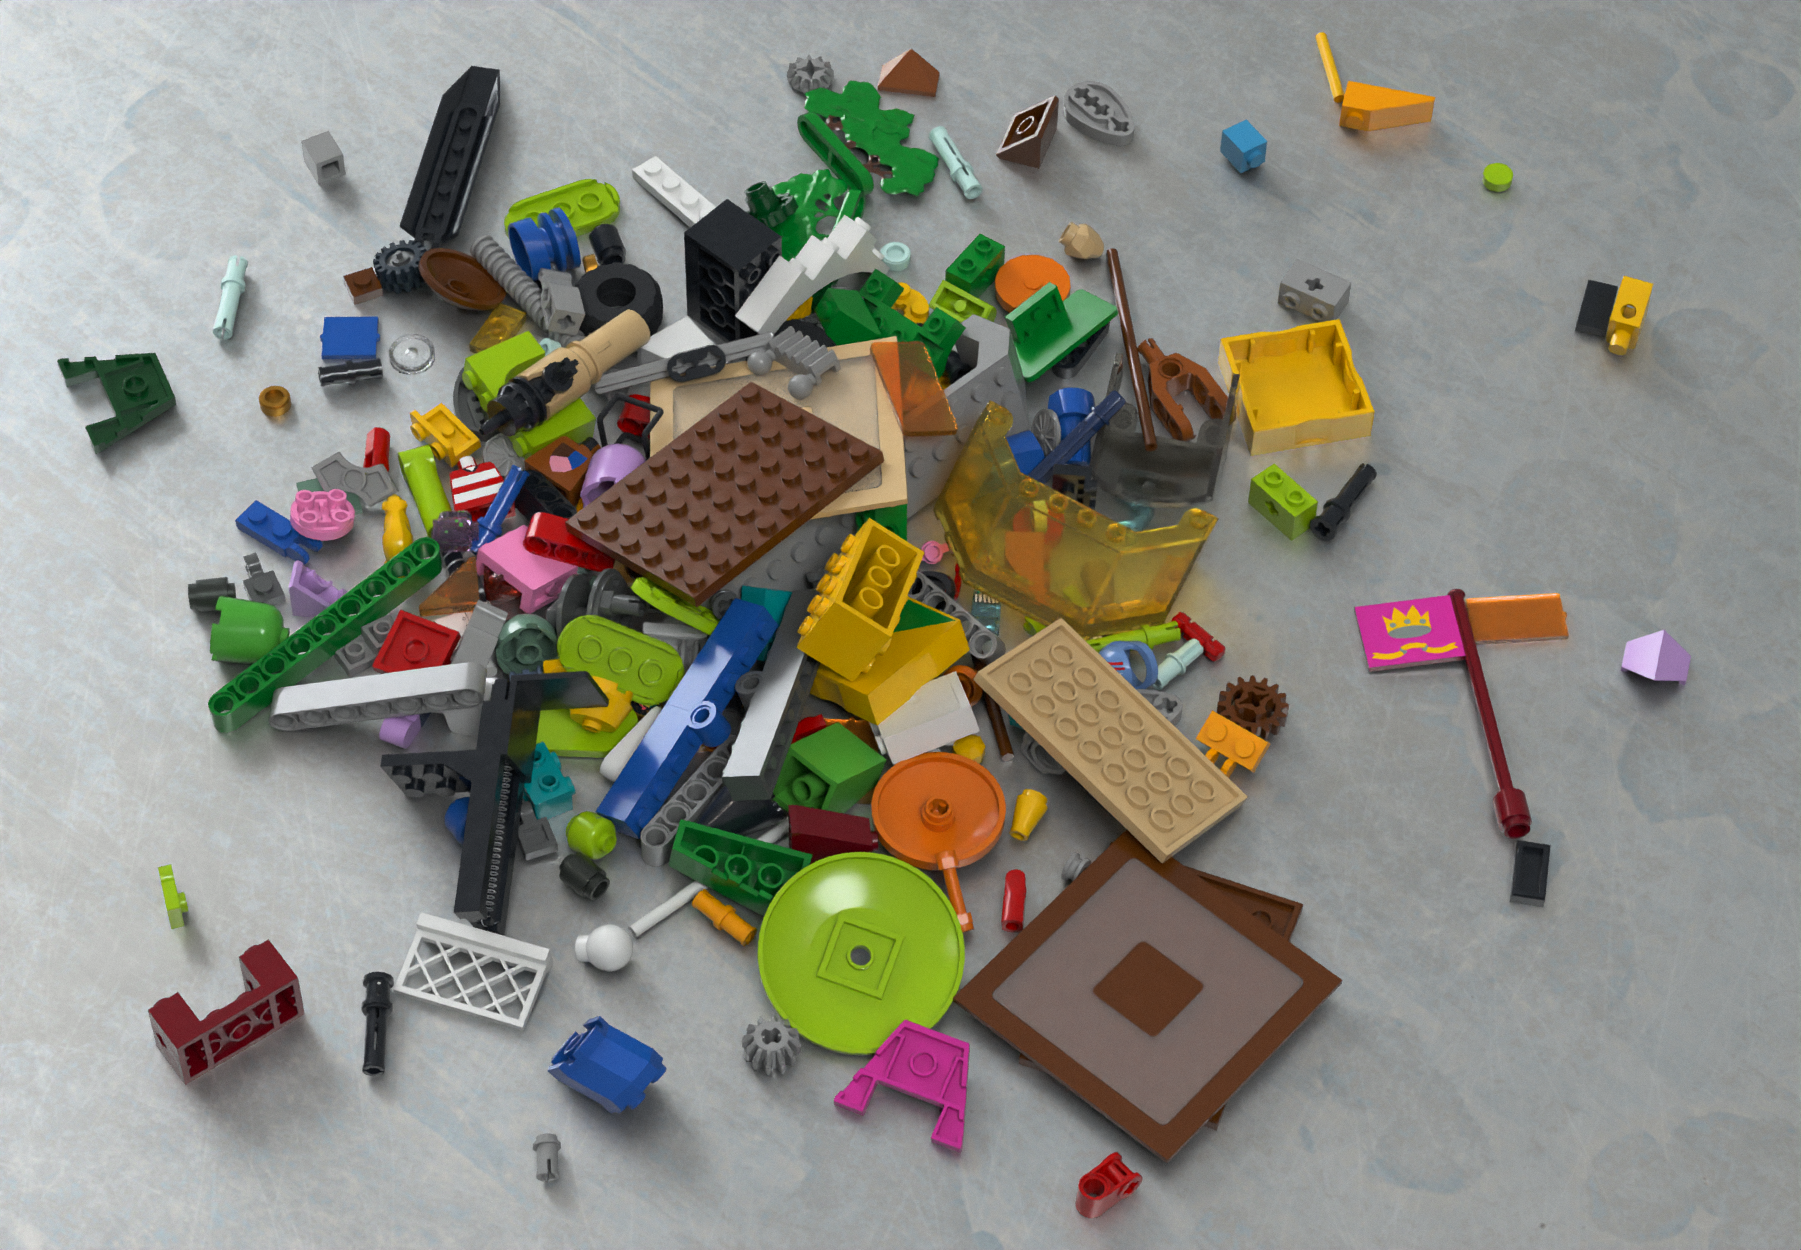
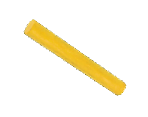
M1320 32L1315 36L1333 99L1336 103H1341L1345 94L1327 35L1324 32Z

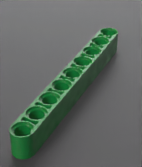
M428 537L419 538L215 692L208 702L215 729L223 733L237 730L271 704L273 692L276 689L296 685L335 655L337 650L360 636L362 626L386 616L437 577L443 568L437 541Z

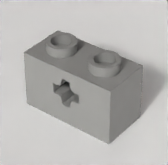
M1296 259L1280 282L1278 303L1312 317L1317 321L1337 320L1349 302L1351 282Z

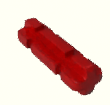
M1179 612L1172 618L1171 621L1178 623V627H1175V629L1180 628V633H1184L1183 637L1188 641L1197 639L1203 646L1204 651H1206L1204 655L1210 660L1217 662L1224 656L1225 646L1218 640L1213 641L1214 637L1195 621L1191 623V618L1184 612Z

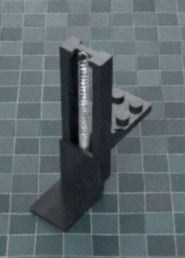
M587 671L511 675V682L508 679H495V683L492 684L490 701H483L476 750L382 755L380 767L402 792L409 797L420 798L424 794L453 796L455 793H470L454 913L459 919H467L475 928L505 935L525 783H531L540 711L608 707L609 705L608 697Z

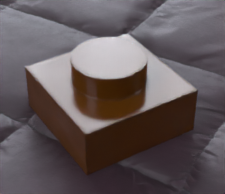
M372 267L343 276L344 285L354 305L383 296L382 286Z

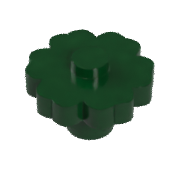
M766 181L755 183L744 191L746 195L745 202L749 208V211L746 212L769 228L784 222L799 207L794 196H791L790 193L776 195L773 188L768 186Z

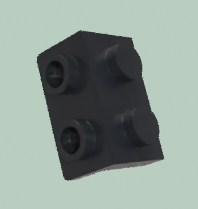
M1054 464L1051 506L1064 515L1082 516L1081 529L1087 530L1088 518L1095 519L1096 500L1092 499H1096L1098 480L1091 479L1092 467Z

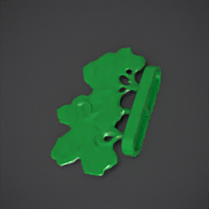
M829 169L817 170L812 175L800 173L791 177L788 181L772 186L776 195L790 193L791 196H794L799 206L796 212L788 216L784 222L770 228L782 236V258L788 262L792 258L795 259L812 235L820 241L825 237L828 238L829 235L819 234L816 231V225L822 218L827 216L837 218L832 231L844 215L853 221L857 217L862 219L865 210V192L863 190L850 189L845 195L840 210H838L834 205L833 199L847 191L848 184L843 179L833 178ZM825 194H830V195H831V198H830V199H826V198L824 197V195H825ZM819 199L828 204L825 206L828 210L819 209L815 202ZM818 212L824 214L821 217H815ZM839 279L832 281V285H836Z

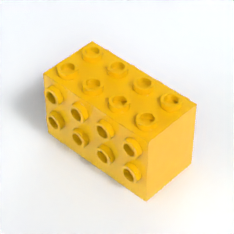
M871 518L864 523L855 536L850 533L841 545V553L839 555L834 552L827 561L824 569L828 573L823 575L815 589L819 592V595H815L807 608L810 616L804 619L798 629L801 638L796 648L851 682L861 672L867 674L875 662L876 654L878 653L882 656L888 649L892 641L893 631L900 621L899 616L909 598L908 593L916 580V573L925 553Z

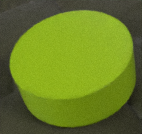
M1492 163L1485 167L1482 182L1487 189L1502 192L1510 188L1513 172L1505 164Z

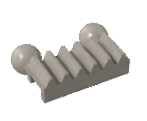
M792 326L768 341L767 351H754L747 361L749 370L755 375L767 374L771 370L774 360L797 373L788 383V391L796 399L809 397L813 391V385L818 386L822 383L820 375L831 369L835 372L841 370L839 359L834 350L831 349L828 352L825 345L820 347L817 340L812 342L808 335L803 337L802 332H795Z

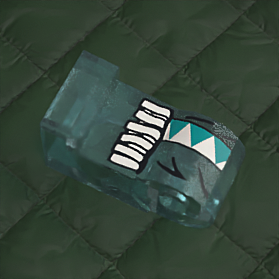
M975 576L971 614L977 619L995 620L992 625L986 627L999 636L1001 577Z

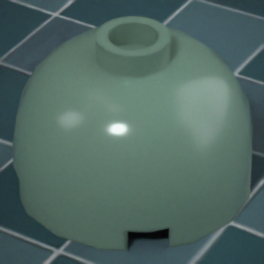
M529 613L516 615L504 623L495 646L497 662L504 673L507 675L512 671L516 674L522 673V669H529V672L536 671L538 665H541L543 673V661L559 658L557 653V632L551 623L539 615Z

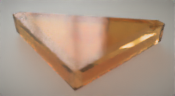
M476 556L470 557L419 605L420 617L473 611L477 601L480 600Z

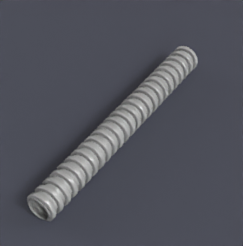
M483 235L474 241L470 248L471 255L515 299L516 303L532 317L533 321L549 335L550 339L559 342L561 347L566 348L570 342L575 340L581 341L586 337L581 330H578L576 336L547 331L541 308L542 289L511 259L508 253H505L504 249L490 235ZM612 367L603 374L618 371V369L616 367ZM630 387L604 393L603 395L610 401L615 394L626 395Z

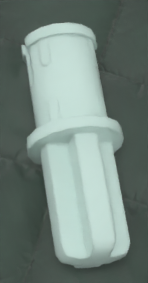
M1197 639L1189 640L1176 652H1169L1165 656V660L1158 666L1157 680L1151 686L1161 690L1177 675H1183L1186 672V667L1204 651Z

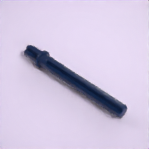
M1113 390L1095 408L1092 406L1090 408L1092 411L994 508V514L1002 522H1008L1053 477L1054 464L1065 465L1105 424L1109 426L1110 423L1108 421L1126 404V400L1117 391Z

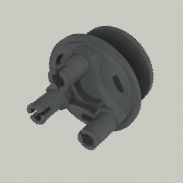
M607 568L600 572L592 588L584 575H571L564 583L561 592L557 594L558 599L546 610V620L551 623L559 639L564 627L580 616L597 615L630 628V621L633 616L643 617L645 612L664 614V612L652 606L638 596L631 588H628L625 579L619 571Z

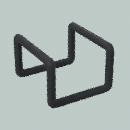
M615 394L597 417L602 447L608 445L603 419L617 400L656 412L655 416L643 430L642 437L624 432L614 444H622L626 438L642 443L647 461L650 458L648 434L662 417L664 410L661 407L623 394Z

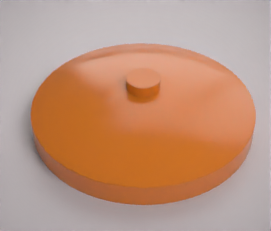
M928 752L898 762L881 777L872 797V825L874 831L877 832L881 844L897 859L921 869L938 870L935 854L949 850H955L959 867H956V869L978 861L996 845L1005 825V797L995 777L976 761L954 753Z

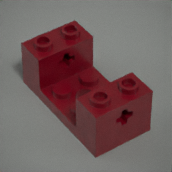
M269 939L259 945L251 946L244 954L239 956L246 992L239 995L235 1001L227 1006L213 1010L203 1020L200 1021L179 992L168 998L160 999L153 1007L148 1009L156 1046L185 1085L305 1014L298 977Z

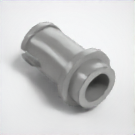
M540 1134L533 1143V1150L537 1152L536 1177L540 1181H545V1174L547 1173L548 1182L559 1178L558 1151L561 1149V1142L557 1140V1136L554 1134Z

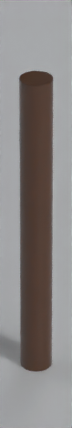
M971 654L974 668L977 671L987 666V664ZM983 690L982 695L1001 759L1005 762L1010 761L1014 758V753L1000 706Z

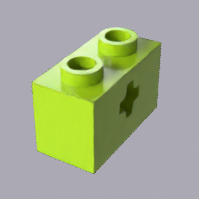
M1272 464L1251 479L1248 503L1292 541L1310 529V522L1316 517L1318 501L1276 464Z

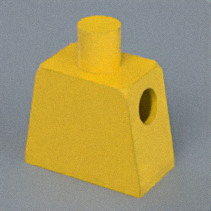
M1623 276L1609 320L1605 340L1610 343L1608 349L1611 353L1625 355L1627 349L1636 348L1647 316L1653 283Z

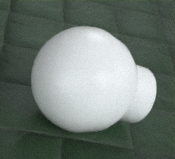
M606 924L594 929L590 935H579L575 944L576 957L579 962H590L599 970L617 971L623 968L631 959L633 942L625 929L618 925Z

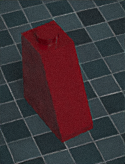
M788 805L789 848L812 854L810 864L842 853H872L873 851H878V835L876 831H871L869 818L799 805Z

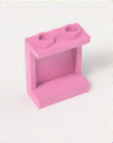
M522 525L513 531H508L500 538L482 545L476 555L475 572L478 575H482L490 570L494 571L522 593L519 608L525 613L531 614L558 599L557 594L561 592L566 580L571 575L577 574L578 566L538 556L527 551L523 546V540L528 527Z

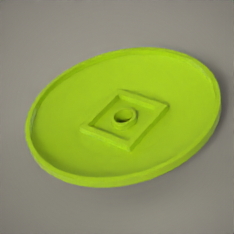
M850 852L818 860L796 873L782 886L770 903L763 918L758 939L757 958L760 978L765 993L783 1021L788 1019L791 1028H797L801 1037L819 1047L842 1054L866 1056L876 1055L875 1052L904 1020L932 1029L942 1019L951 1006L953 997L957 994L965 962V946L957 914L949 899L931 878L909 863L891 856L871 852ZM856 949H864L869 953L870 961L865 965H857L851 960V953Z

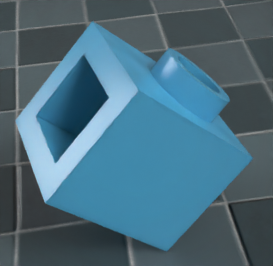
M1247 119L1222 131L1220 152L1240 173L1256 168L1265 162L1267 141Z

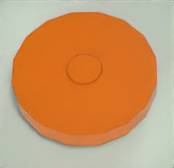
M1022 255L1010 259L999 268L995 277V297L1001 307L1010 313L1050 282L1058 287L1062 301L1070 296V276L1064 267L1052 258L1041 255Z

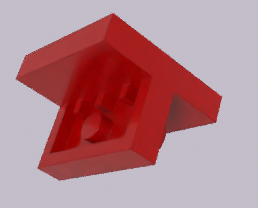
M400 610L372 668L375 672L384 674L450 665V658L461 635L459 631Z

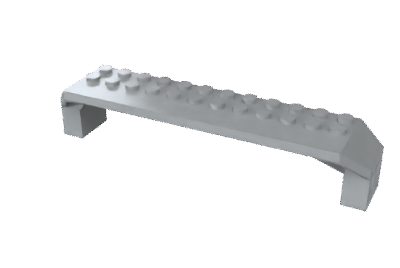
M974 314L964 320L961 324L966 329L956 341L955 346L961 361L969 364L973 370L903 419L908 492L907 519L963 479V477H956V467L997 449L998 439L1030 430L1025 380L1009 328ZM857 512L808 520L720 590H731L741 600L742 585L790 592L812 589L814 587L813 583L808 581L806 573L811 570L817 572V568L826 565L834 552L838 555L841 553L840 548L846 537L850 533L854 536L857 533L855 521ZM713 595L701 605L711 610L710 602ZM722 599L719 602L721 609H718V611L728 610L733 600L730 599L726 602Z

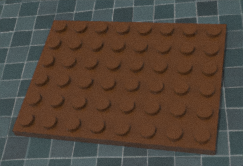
M750 382L568 519L565 524L567 531L691 605L698 607L883 463L884 457L881 450L761 386Z

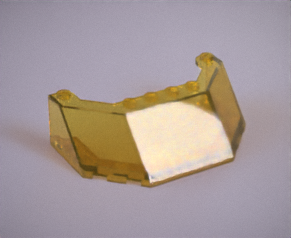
M990 400L976 421L933 508L936 519L941 521L944 528V538L952 556H955L960 567L959 575L962 582L1046 627L1062 618L1084 640H1090L1091 637L1110 636L1141 629L1140 626L1148 624L1150 627L1164 624L1198 565L1219 518L1201 509H1190L1184 513L1178 525L1138 532L1127 528L1021 473L1006 439V435L1013 424V416L1009 410Z

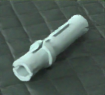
M943 126L935 127L929 133V139L948 166L950 177L955 183L959 184L967 199L977 198L982 193L983 187L974 176L972 165L964 160L947 133L946 128Z
M236 255L229 258L226 276L221 281V289L223 291L215 327L213 328V334L217 338H221L223 328L225 329L224 339H230L233 335L240 295L245 290L244 276L248 266V261L241 256L238 266H236Z

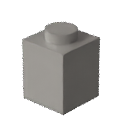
M329 131L301 141L304 162L318 185L346 175L343 153Z

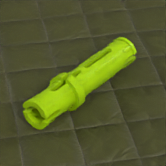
M1171 621L1151 627L1145 624L1141 625L1137 630L1085 641L1098 653L1103 647L1114 641H1141L1152 650L1155 645L1180 641L1181 633L1180 628L1175 629V627H1178V623Z

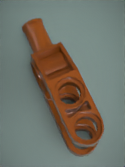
M1153 338L1148 339L1150 346L1146 340L1140 343L1138 352L1149 364L1147 382L1150 408L1176 443L1183 444L1196 437L1189 419L1183 413L1184 408L1181 404L1177 405L1172 398L1185 390L1191 392L1217 427L1220 428L1235 422L1236 412L1232 402L1205 367L1177 352L1165 356Z

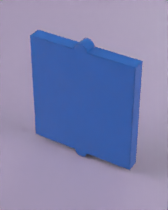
M378 316L324 317L323 334L320 335L322 360L376 359L377 342L380 341Z

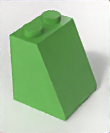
M837 722L790 745L773 791L775 798L772 800L776 801L787 812L788 805H799L845 813L877 785L886 759Z

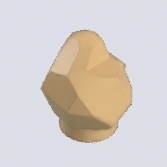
M1070 222L1059 239V243L1065 246V254L1070 257L1089 260L1090 258H1099L1104 251V243L1099 234L1087 224L1076 225Z

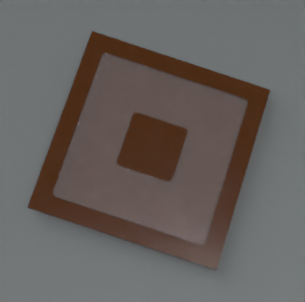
M1126 830L953 997V1002L1165 1163H1168L1342 984V979L1173 857L1161 863Z

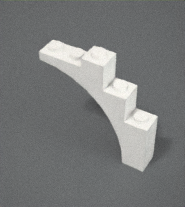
M844 215L828 238L825 237L820 241L812 235L795 259L792 258L788 262L779 255L735 316L758 334L767 332L775 334L801 304L832 281L858 272L873 273L875 269L886 275L890 268L882 261L885 256L873 246L877 239L869 232L872 227L859 217L853 221Z

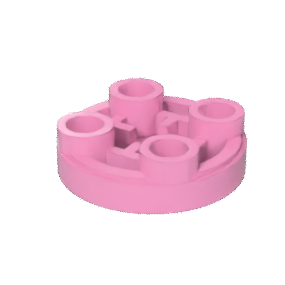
M332 489L329 492L301 490L296 493L295 501L291 505L290 522L299 534L307 538L321 541L335 540L345 536L352 530L355 511L352 504L346 499L347 494L340 489Z

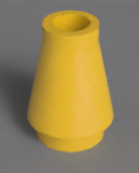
M1024 789L1022 794L1017 796L1012 826L1009 831L1013 838L1027 841L1030 833L1048 810L1046 805L1048 800L1042 793L1032 789Z

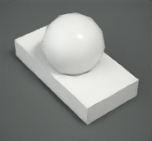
M670 615L665 616L662 623H643L642 633L667 642L675 650L679 648L683 639L686 640L687 647L690 650L695 641H699L700 649H702L709 639L708 634Z

